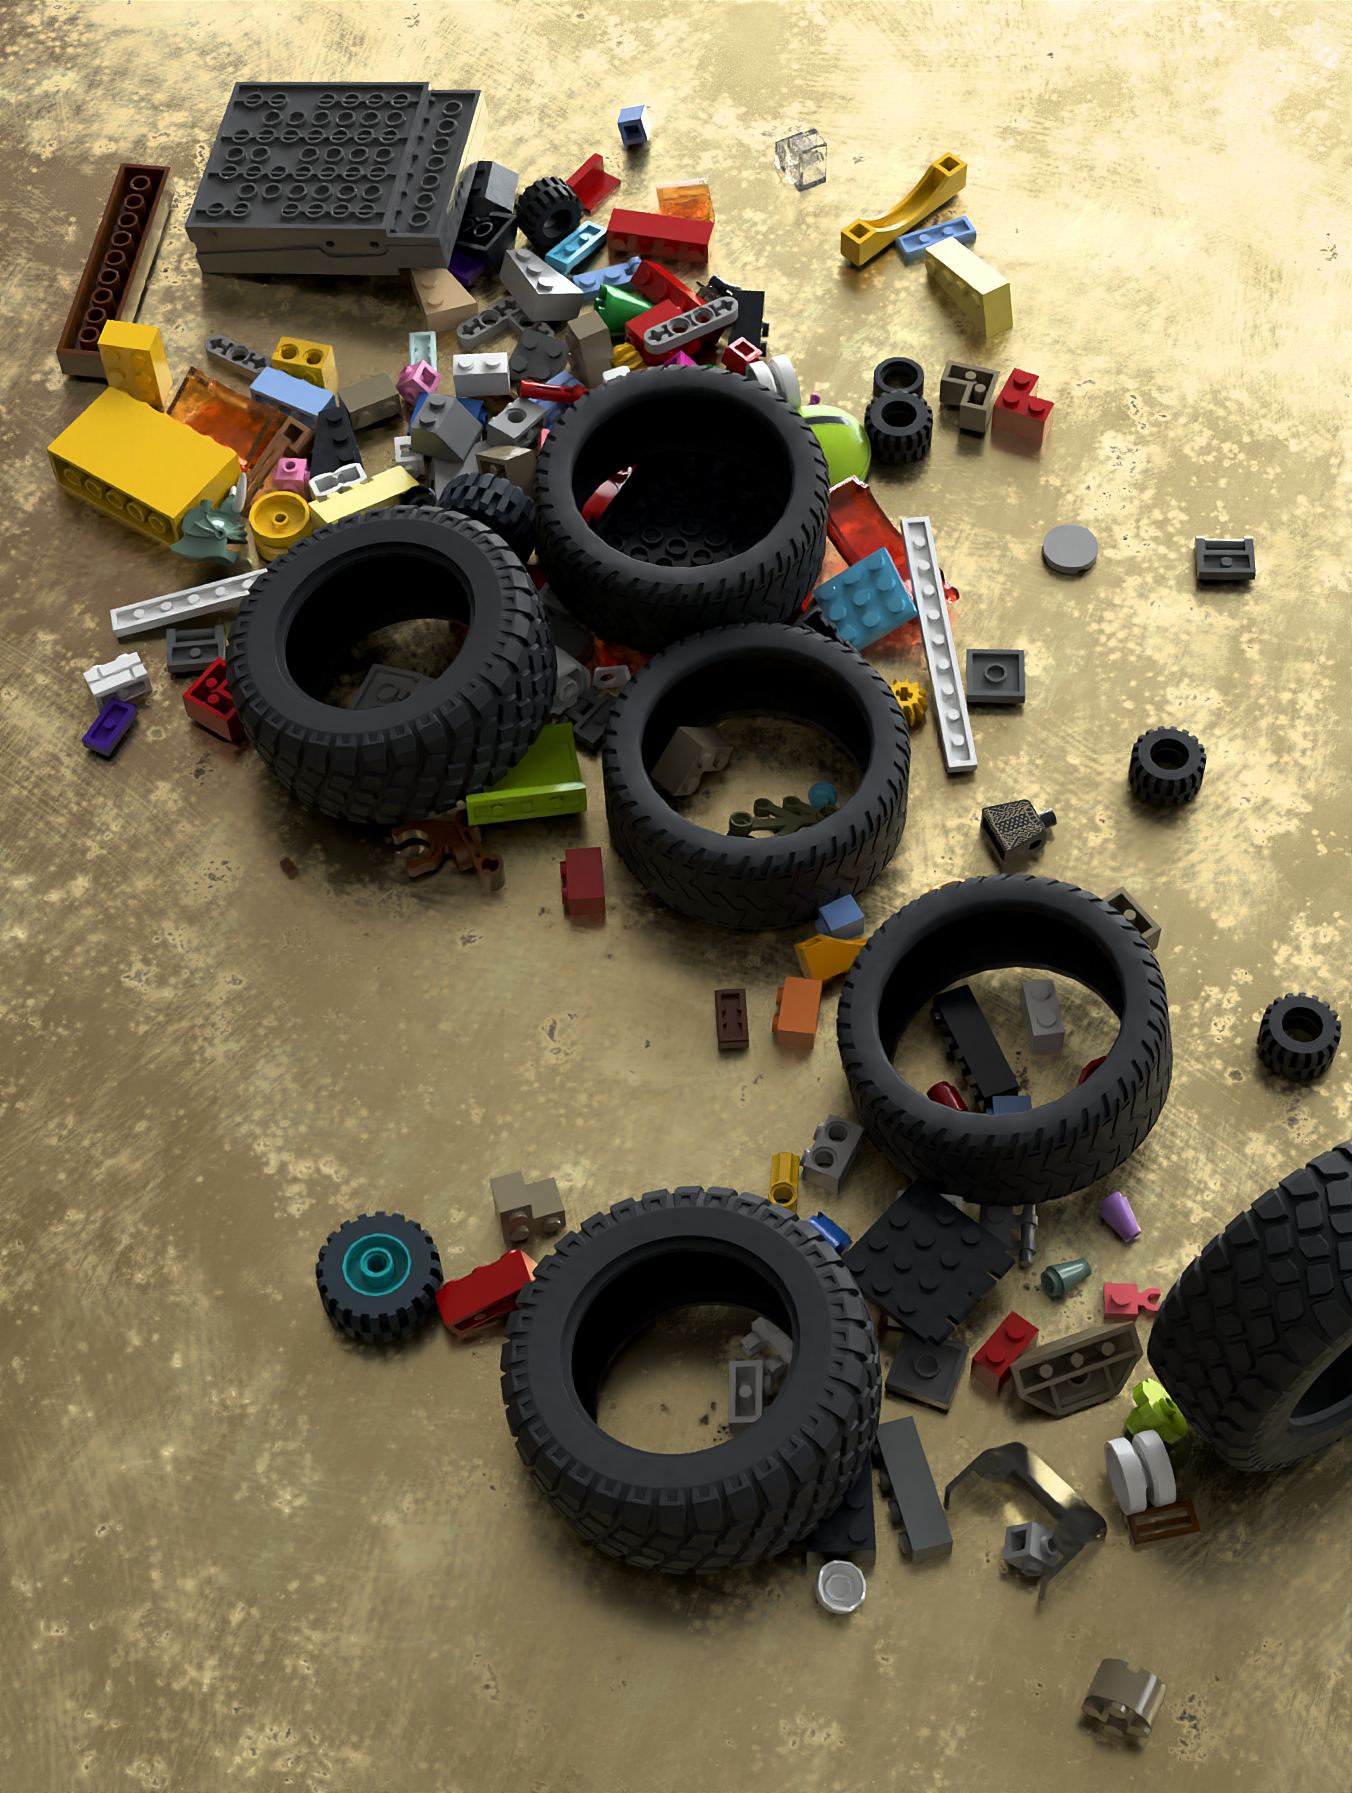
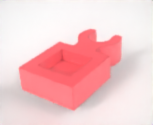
M1104 1283V1318L1137 1319L1138 1311H1143L1149 1316H1156L1161 1305H1151L1148 1300L1159 1299L1160 1289L1148 1288L1143 1293L1137 1292V1284Z

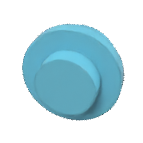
M823 781L814 784L810 788L808 798L810 803L816 808L826 804L834 806L837 802V791L831 783Z

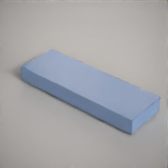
M965 215L896 237L895 245L904 260L909 261L925 256V248L950 237H953L961 244L977 239V231Z

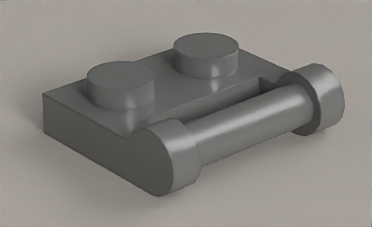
M1195 536L1194 550L1196 553L1198 579L1255 580L1256 566L1252 536H1244L1243 539H1205L1204 536Z
M217 624L215 628L177 631L176 628L167 629L168 673L206 670L218 657L225 660V625Z

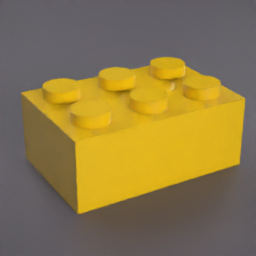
M107 320L97 344L109 386L119 391L127 392L132 398L140 402L164 406L173 381L159 327Z

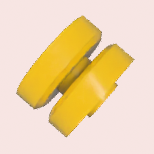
M275 491L262 496L250 509L249 522L253 532L254 544L258 553L266 560L273 561L279 554L288 553L287 548L302 537L309 538L312 536L313 527L307 502L298 494L288 491Z

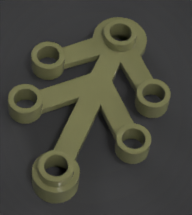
M795 796L785 797L781 808L772 804L766 798H759L754 802V814L759 817L772 815L776 818L753 820L752 815L749 813L737 811L730 815L729 830L733 836L746 838L751 831L782 829L775 836H785L799 831L802 827L814 826L839 809L828 804L815 808L801 802ZM800 812L806 816H798L796 814Z

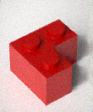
M1017 368L1013 369L993 405V428L1041 444L1043 443L1052 426L1055 403L1037 397L1038 375Z
M218 657L182 695L188 717L232 742L244 730V726L239 720L229 692L225 673L227 670L225 660Z

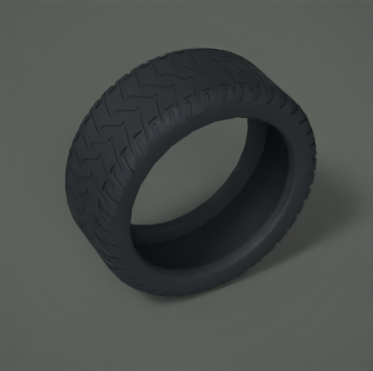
M671 364L668 367L659 365L657 367H648L647 370L638 369L634 372L631 371L626 376L619 375L614 379L611 378L606 384L598 385L595 389H591L587 395L584 394L578 401L576 400L555 423L553 430H550L543 443V447L540 449L534 471L533 494L537 549L541 568L552 592L557 595V599L567 611L569 610L570 614L581 624H584L587 629L592 630L598 636H602L603 639L610 640L617 646L620 645L626 649H633V651L638 653L654 654L655 656V654L661 653L665 650L664 648L671 646L674 642L678 640L680 642L685 637L694 635L697 632L704 633L705 630L710 628L713 629L719 626L725 628L727 625L738 623L748 625L753 622H763L769 625L777 623L781 625L804 602L814 587L822 568L826 550L830 495L827 461L821 444L806 420L782 396L773 390L771 391L760 382L752 381L749 377L738 373H731L725 369L722 370L716 367L710 369L704 365H691L688 367L686 364ZM683 456L701 457L725 463L751 476L770 493L783 516L765 538L744 553L720 563L696 567H668L633 559L608 546L588 527L581 512L585 503L599 486L621 470L647 460Z
M753 622L748 625L744 623L730 624L725 628L719 626L707 629L704 633H694V635L687 636L680 642L678 640L671 646H667L664 648V651L658 652L645 665H642L639 671L635 672L626 683L625 688H622L614 702L615 705L610 709L606 721L607 724L604 727L601 751L606 818L610 835L614 840L619 856L624 859L623 862L629 871L636 875V879L647 890L650 889L653 895L664 903H668L670 907L704 922L738 929L742 927L750 930L776 929L817 919L818 908L824 907L832 903V901L849 894L854 899L881 874L896 851L906 822L911 745L908 725L897 698L880 674L865 659L843 644L835 642L833 639L822 634H814L807 629L804 630L800 627L792 628L790 625L772 623L769 625L763 622ZM767 715L789 718L812 726L836 741L854 760L863 779L856 792L838 811L816 825L785 836L753 839L722 835L693 824L672 810L654 790L650 782V773L678 727H702L729 717Z
M991 874L989 877L984 875L977 876L976 878L971 877L963 882L959 880L952 884H946L941 889H933L931 892L921 895L919 899L910 901L908 905L900 908L899 912L892 914L888 920H885L882 926L873 932V936L869 937L866 944L861 948L860 954L856 956L848 971L849 975L845 977L841 990L842 996L839 997L838 1018L836 1019L837 1038L839 1039L837 1044L857 1115H859L862 1127L865 1128L866 1135L870 1136L869 1139L877 1151L882 1153L883 1157L895 1169L898 1168L903 1175L913 1182L919 1178L940 1194L963 1197L965 1203H974L981 1206L1017 1207L1044 1203L1083 1190L1110 1174L1140 1146L1157 1122L1167 1100L1173 1067V1049L1165 981L1159 963L1145 938L1127 918L1098 896L1067 882H1060L1043 876ZM1013 967L1048 970L1074 979L1099 995L1121 1023L1119 1034L1105 1061L1083 1084L1056 1101L1022 1112L990 1115L953 1109L925 1097L907 1084L893 1067L898 1041L911 1018L932 996L956 981L988 970Z

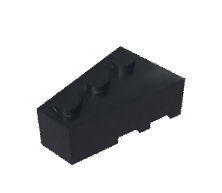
M340 406L319 411L310 480L320 474L334 473L339 468L353 463H360L364 470L346 407Z

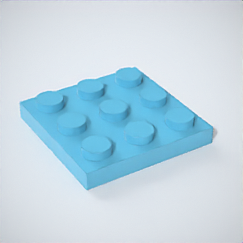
M885 547L880 548L812 590L819 607L822 609L824 618L829 623L833 622L837 627V633L844 640L848 639L857 651L862 650L919 615Z

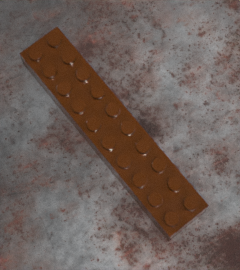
M121 163L56 350L62 374L107 378L97 343L107 320L133 322L176 191L171 167Z

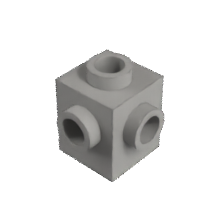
M1033 1521L1006 1527L1003 1560L1022 1569V1573L1030 1576L1042 1575L1043 1571L1057 1569L1060 1535L1046 1529L1044 1524Z

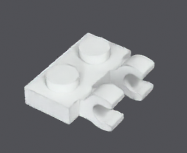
M759 1317L752 1323V1330L754 1332L741 1340L744 1345L741 1351L750 1359L767 1345L776 1354L764 1362L767 1375H772L774 1381L790 1367L793 1342L770 1321Z

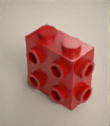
M669 299L625 323V342L633 345L636 351H639L643 362L647 366L657 367L662 365L680 350L689 356L701 349L700 336L661 354H651L645 350L644 333L646 330L684 314L683 310L675 306ZM682 327L673 329V332L679 334L686 331Z

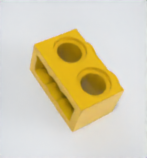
M281 336L271 358L273 369L281 370L299 380H305L311 385L325 387L335 366L331 345Z

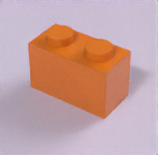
M786 976L784 988L778 987L776 1006H781L780 1013L774 1014L772 1021V1032L777 1033V1045L814 1049L822 1000L821 980Z

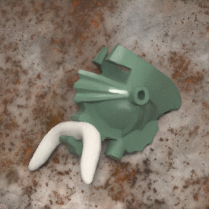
M245 473L240 475L237 488L236 486L231 487L229 497L225 498V502L221 503L219 510H212V501L201 500L200 506L188 510V514L182 518L183 523L180 527L184 532V536L180 541L170 546V550L174 554L186 560L215 562L233 566L238 552L226 549L227 544H248V541L245 539L248 535L244 530L245 525L238 522L246 498L247 476Z

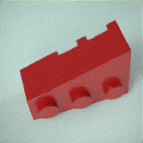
M521 1249L509 1251L503 1254L499 1260L489 1265L479 1266L471 1274L461 1279L445 1283L435 1296L445 1327L459 1336L497 1323V1316L519 1310L515 1301L524 1283L534 1281L535 1277L532 1271L538 1264Z

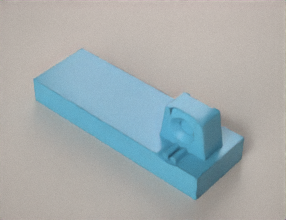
M586 221L545 254V263L552 266L553 269L565 277L570 273L572 267L607 240V229Z

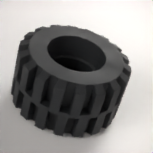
M552 176L551 178L543 177L541 181L536 180L533 182V185L525 188L524 193L519 195V200L515 203V210L513 211V215L519 219L518 228L537 248L549 249L551 246L555 247L580 226V220L584 216V205L564 180Z
M893 390L889 394L886 392L881 393L880 398L874 397L871 400V404L867 405L864 416V429L869 437L871 452L873 451L874 457H882V461L887 463L889 460L894 461V464H900V461L908 463L911 462L912 458L919 459L921 453H926L928 446L931 445L933 415L931 407L927 406V401L924 398L919 399V395L915 393L912 395L908 394V391L897 392V390Z
M1159 726L1157 731L1151 728L1146 731V736L1141 734L1138 737L1137 743L1133 745L1128 773L1129 782L1133 784L1132 789L1135 793L1141 792L1140 798L1145 801L1150 799L1152 800L1151 804L1154 805L1164 803V807H1170L1171 803H1175L1176 806L1183 804L1184 799L1190 801L1193 795L1198 793L1202 785L1207 757L1204 753L1205 748L1203 744H1198L1199 739L1195 735L1190 737L1188 735L1189 731L1185 729L1178 731L1177 727L1171 726L1170 729ZM1156 763H1171L1179 769L1165 770L1158 767Z
M1299 992L1298 996L1288 993L1284 999L1279 996L1274 1000L1273 1005L1269 1004L1263 1015L1257 1037L1258 1051L1260 1056H1265L1264 1062L1266 1065H1273V1071L1278 1074L1283 1071L1287 1073L1286 1077L1293 1078V1075H1298L1299 1079H1306L1307 1074L1315 1077L1319 1075L1320 1070L1325 1071L1335 1057L1342 1034L1340 1032L1342 1028L1341 1021H1337L1338 1014L1335 1010H1329V1003L1326 1001L1323 1003L1319 1002L1318 996L1312 995V998L1306 997V993ZM1300 1029L1311 1035L1314 1041L1298 1042L1288 1037L1284 1031Z

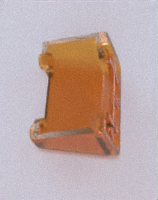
M192 366L166 412L173 420L183 425H189L199 434L209 436L216 443L233 449L238 455L241 472L245 474L248 470H252L261 454L275 436L276 431H279L288 419V416L279 409L269 404L256 402L224 386L215 379L207 378L202 371Z

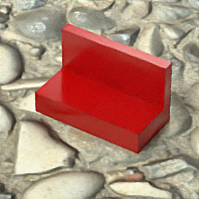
M594 153L565 183L582 201L581 203L584 205L583 211L591 214L621 184V180L604 172L603 156Z

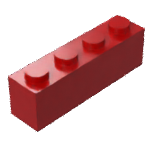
M619 208L613 209L606 230L608 249L701 263H709L715 244L714 222Z
M644 259L629 281L657 305L669 299L675 306L680 307L684 313L707 304L706 301L661 265ZM706 317L698 318L696 321L699 323H707L710 320ZM728 325L701 336V340L716 344Z

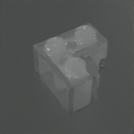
M815 128L796 133L775 142L774 163L777 168L783 170L788 182L793 184L799 193L826 182L827 143Z

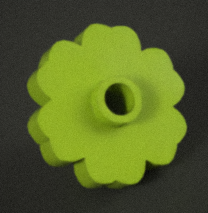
M1148 1378L1132 1389V1397L1138 1406L1130 1411V1416L1126 1418L1125 1422L1133 1436L1137 1433L1153 1429L1163 1441L1173 1444L1188 1434V1425L1181 1416L1182 1413L1158 1382Z

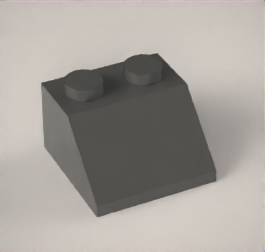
M430 392L410 426L412 452L464 464L483 430V425L456 398Z

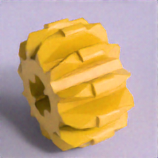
M625 342L613 347L615 358L610 359L612 369L628 366L630 372L637 371L638 369L647 370L639 351H636L633 345Z
M908 678L902 683L895 679L892 685L887 684L897 698L906 722L912 727L915 720L922 721L924 713L928 710L926 689H920L919 682L910 684Z

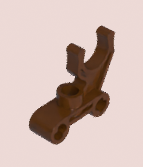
M466 808L457 812L454 822L415 820L391 830L393 842L397 845L410 838H422L431 845L429 852L425 856L407 862L408 873L411 877L435 870L442 862L443 856L446 853H450L459 872L472 868L480 886L484 890L494 892L500 890L505 885L506 877L503 859L494 853H484L480 845L483 839L482 824L469 826Z

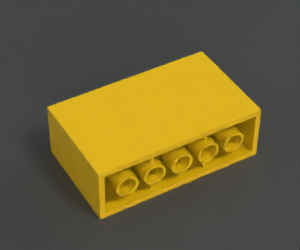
M109 386L46 448L57 485L169 547L183 538L184 532L180 527L183 523L182 518L188 514V510L200 506L201 500L212 501V510H219L221 503L225 502V498L229 497L231 487L236 486L237 488L238 480L242 474L238 455L233 449L216 443L211 437L199 434L189 425H183L173 420L168 414L160 413L146 402H140L132 398L127 392L119 391L112 386Z

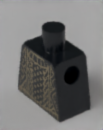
M1023 799L983 808L980 826L1006 869L1042 849L1046 843V829L1055 826L1057 820L1051 808L1037 813L1031 802Z

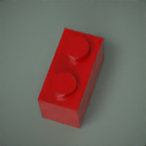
M601 847L565 849V861L560 862L561 880L567 879V886L561 887L562 904H568L569 915L606 913Z
M1012 1310L972 1358L970 1375L997 1394L1012 1376L1009 1365L1028 1350L1036 1347L1039 1329Z

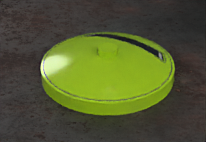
M810 405L797 408L796 410L809 424L821 444L827 464L829 465V504L846 498L863 483L870 469L871 444L867 432L853 416L838 408L825 405Z

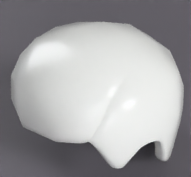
M834 1560L824 1565L817 1573L814 1592L817 1601L827 1611L836 1614H846L856 1609L864 1601L866 1581L862 1571L853 1563Z

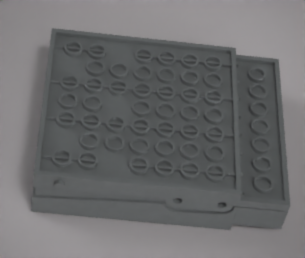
M236 82L185 224L190 242H194L197 251L195 255L201 271L209 273L400 275L402 268L448 269L490 122L482 90H432L430 82Z

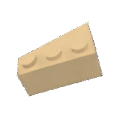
M408 268L410 281L428 332H441L457 328L461 323L479 313L477 301L447 269Z

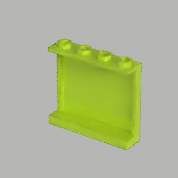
M572 722L544 725L536 742L528 746L529 752L515 767H508V774L494 786H484V793L466 796L465 805L469 826L587 811L585 782L582 781L573 739Z

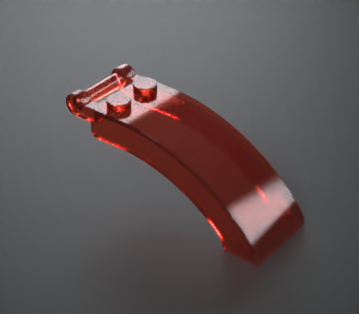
M853 475L830 488L827 536L848 566L851 567L880 548L885 547L915 605L902 535L882 511L872 495L870 487ZM939 568L946 603H954L960 598L959 592L951 583L945 580L944 573ZM917 616L908 621V624L911 626L919 623Z

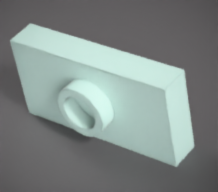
M435 331L409 333L410 366L424 360L437 372Z

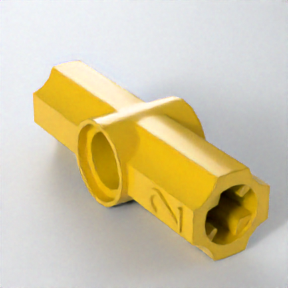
M780 1152L772 1155L770 1189L768 1192L770 1205L778 1203L776 1202L778 1199H788L790 1202L780 1205L794 1213L797 1212L800 1156H796L792 1152Z

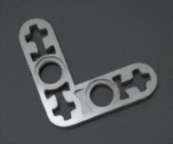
M513 296L501 299L461 323L456 329L458 343L464 348L476 347L508 327L521 337L525 327L520 326L523 322H532L533 325L527 327L528 329L553 338L554 332L544 321H531ZM488 319L497 321L493 325H485L483 323Z

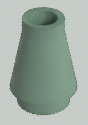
M1084 1258L1047 1266L1045 1271L1041 1273V1283L1044 1290L1050 1296H1063L1084 1278L1090 1276L1091 1268Z

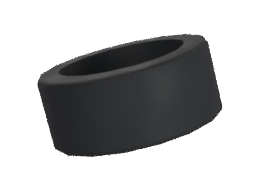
M906 357L885 359L874 370L873 393L875 397L880 398V394L884 392L889 394L893 390H897V392L904 390L908 391V394L912 395L915 393L919 395L920 399L924 390V371L922 367L914 360ZM893 376H904L912 380L914 384L905 389H894L885 385L883 381Z

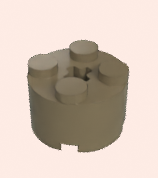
M1114 1658L1103 1659L1081 1707L1082 1710L1105 1723V1730L1115 1736L1123 1737L1125 1732L1142 1738H1148L1166 1695L1165 1685L1156 1676L1141 1667L1139 1672L1136 1673L1127 1669L1129 1662Z

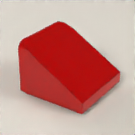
M741 337L726 347L721 362L734 373L743 375L746 373L747 364L756 362L762 352Z

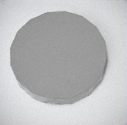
M1065 524L1051 529L1046 534L1042 545V554L1047 559L1046 563L1051 568L1059 572L1073 574L1078 573V570L1091 568L1097 559L1099 545L1097 538L1090 530L1080 525Z

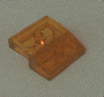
M706 177L655 185L661 215L715 223V214Z

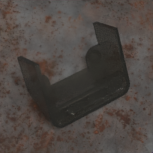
M1009 1442L983 1451L945 1488L943 1507L949 1511L982 1479L989 1483H1000L1005 1479H1009L1056 1524L1052 1541L1055 1548L1064 1558L1042 1578L1038 1598L1042 1602L1079 1568L1106 1539L1108 1528L1104 1518L1027 1446L1020 1442Z

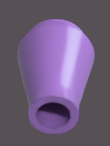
M1120 1192L1108 1196L1098 1204L1101 1210L1099 1215L1125 1242L1141 1234L1142 1231L1137 1225L1127 1197H1122Z

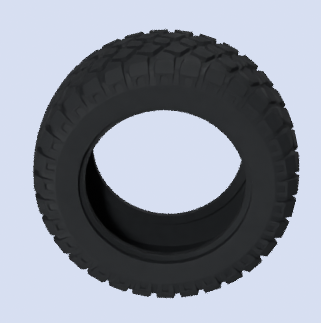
M397 505L392 510L389 506L369 509L364 515L357 512L342 517L334 525L330 522L312 531V536L309 538L302 537L287 548L288 553L279 554L266 567L268 572L260 574L248 589L250 594L242 599L235 613L237 619L231 622L227 637L229 645L225 649V666L227 669L225 673L234 708L254 749L281 784L303 803L315 810L321 809L326 815L338 819L347 816L350 822L369 824L374 819H376L378 824L399 823L402 818H406L410 822L428 818L429 812L434 811L436 814H441L457 807L456 802L460 800L466 802V796L484 793L483 787L486 785L489 787L494 786L508 774V767H515L529 752L528 746L533 745L544 728L543 722L548 719L554 703L553 696L556 694L558 679L557 656L550 622L542 599H539L538 590L524 565L510 546L498 534H495L492 529L477 520H472L464 514L455 511L447 512L445 508L422 506L419 508L417 505ZM438 619L453 622L468 629L463 647L450 667L431 685L407 699L384 707L363 710L336 708L319 702L323 684L341 656L358 641L381 628L408 620Z
M1352 1138L1333 1147L1332 1151H1326L1307 1162L1305 1169L1298 1168L1278 1182L1279 1187L1275 1190L1270 1188L1251 1203L1252 1208L1249 1211L1243 1210L1225 1226V1232L1223 1234L1218 1233L1203 1248L1201 1256L1195 1257L1183 1271L1181 1278L1177 1279L1166 1295V1299L1163 1300L1154 1319L1147 1345V1357L1152 1369L1188 1422L1235 1469L1241 1471H1270L1284 1468L1290 1464L1303 1461L1312 1454L1316 1455L1333 1446L1335 1441L1340 1442L1352 1434Z
M680 1186L671 1194L667 1188L643 1193L642 1200L635 1202L633 1197L611 1205L610 1213L606 1215L601 1211L594 1214L580 1224L581 1231L578 1233L570 1231L554 1245L556 1253L554 1255L546 1254L532 1271L535 1277L534 1281L524 1283L515 1301L519 1310L510 1312L504 1332L505 1337L510 1341L502 1344L500 1362L501 1371L506 1373L500 1377L503 1404L509 1406L505 1410L511 1435L519 1438L515 1446L524 1466H531L532 1470L529 1475L541 1494H549L547 1502L563 1519L571 1518L568 1525L588 1542L596 1538L595 1546L617 1559L621 1555L626 1554V1562L648 1570L654 1564H659L661 1572L684 1575L689 1567H694L696 1574L719 1573L721 1566L728 1564L732 1570L756 1564V1556L761 1554L764 1558L768 1559L788 1549V1541L791 1539L798 1542L818 1528L817 1520L820 1518L828 1519L843 1502V1493L851 1492L862 1474V1464L866 1463L869 1459L876 1438L874 1434L878 1430L882 1404V1370L879 1347L868 1307L852 1274L831 1244L824 1241L825 1238L806 1220H799L800 1218L796 1213L778 1203L770 1205L767 1198L749 1192H743L738 1196V1192L735 1189L716 1186L708 1188L707 1192H704L701 1186ZM719 1305L734 1307L757 1314L770 1321L793 1342L792 1357L786 1379L770 1407L749 1428L722 1444L691 1453H653L623 1444L608 1435L597 1425L596 1409L598 1394L610 1363L632 1336L651 1322L667 1314L697 1306Z

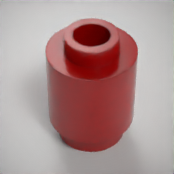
M939 1082L927 1091L928 1099L959 1111L969 1112L955 1086L950 1085L949 1082Z

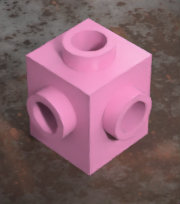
M421 360L412 366L406 365L397 376L399 380L395 387L407 402L415 406L420 392H436L442 376L428 363Z
M279 458L278 468L274 469L272 473V483L277 486L278 491L298 494L307 502L310 489V471L307 459Z

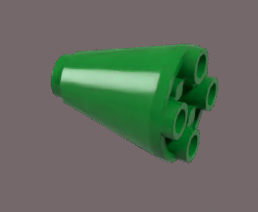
M600 284L598 298L595 299L593 311L596 310L607 325L610 337L626 336V322L656 305L614 286Z

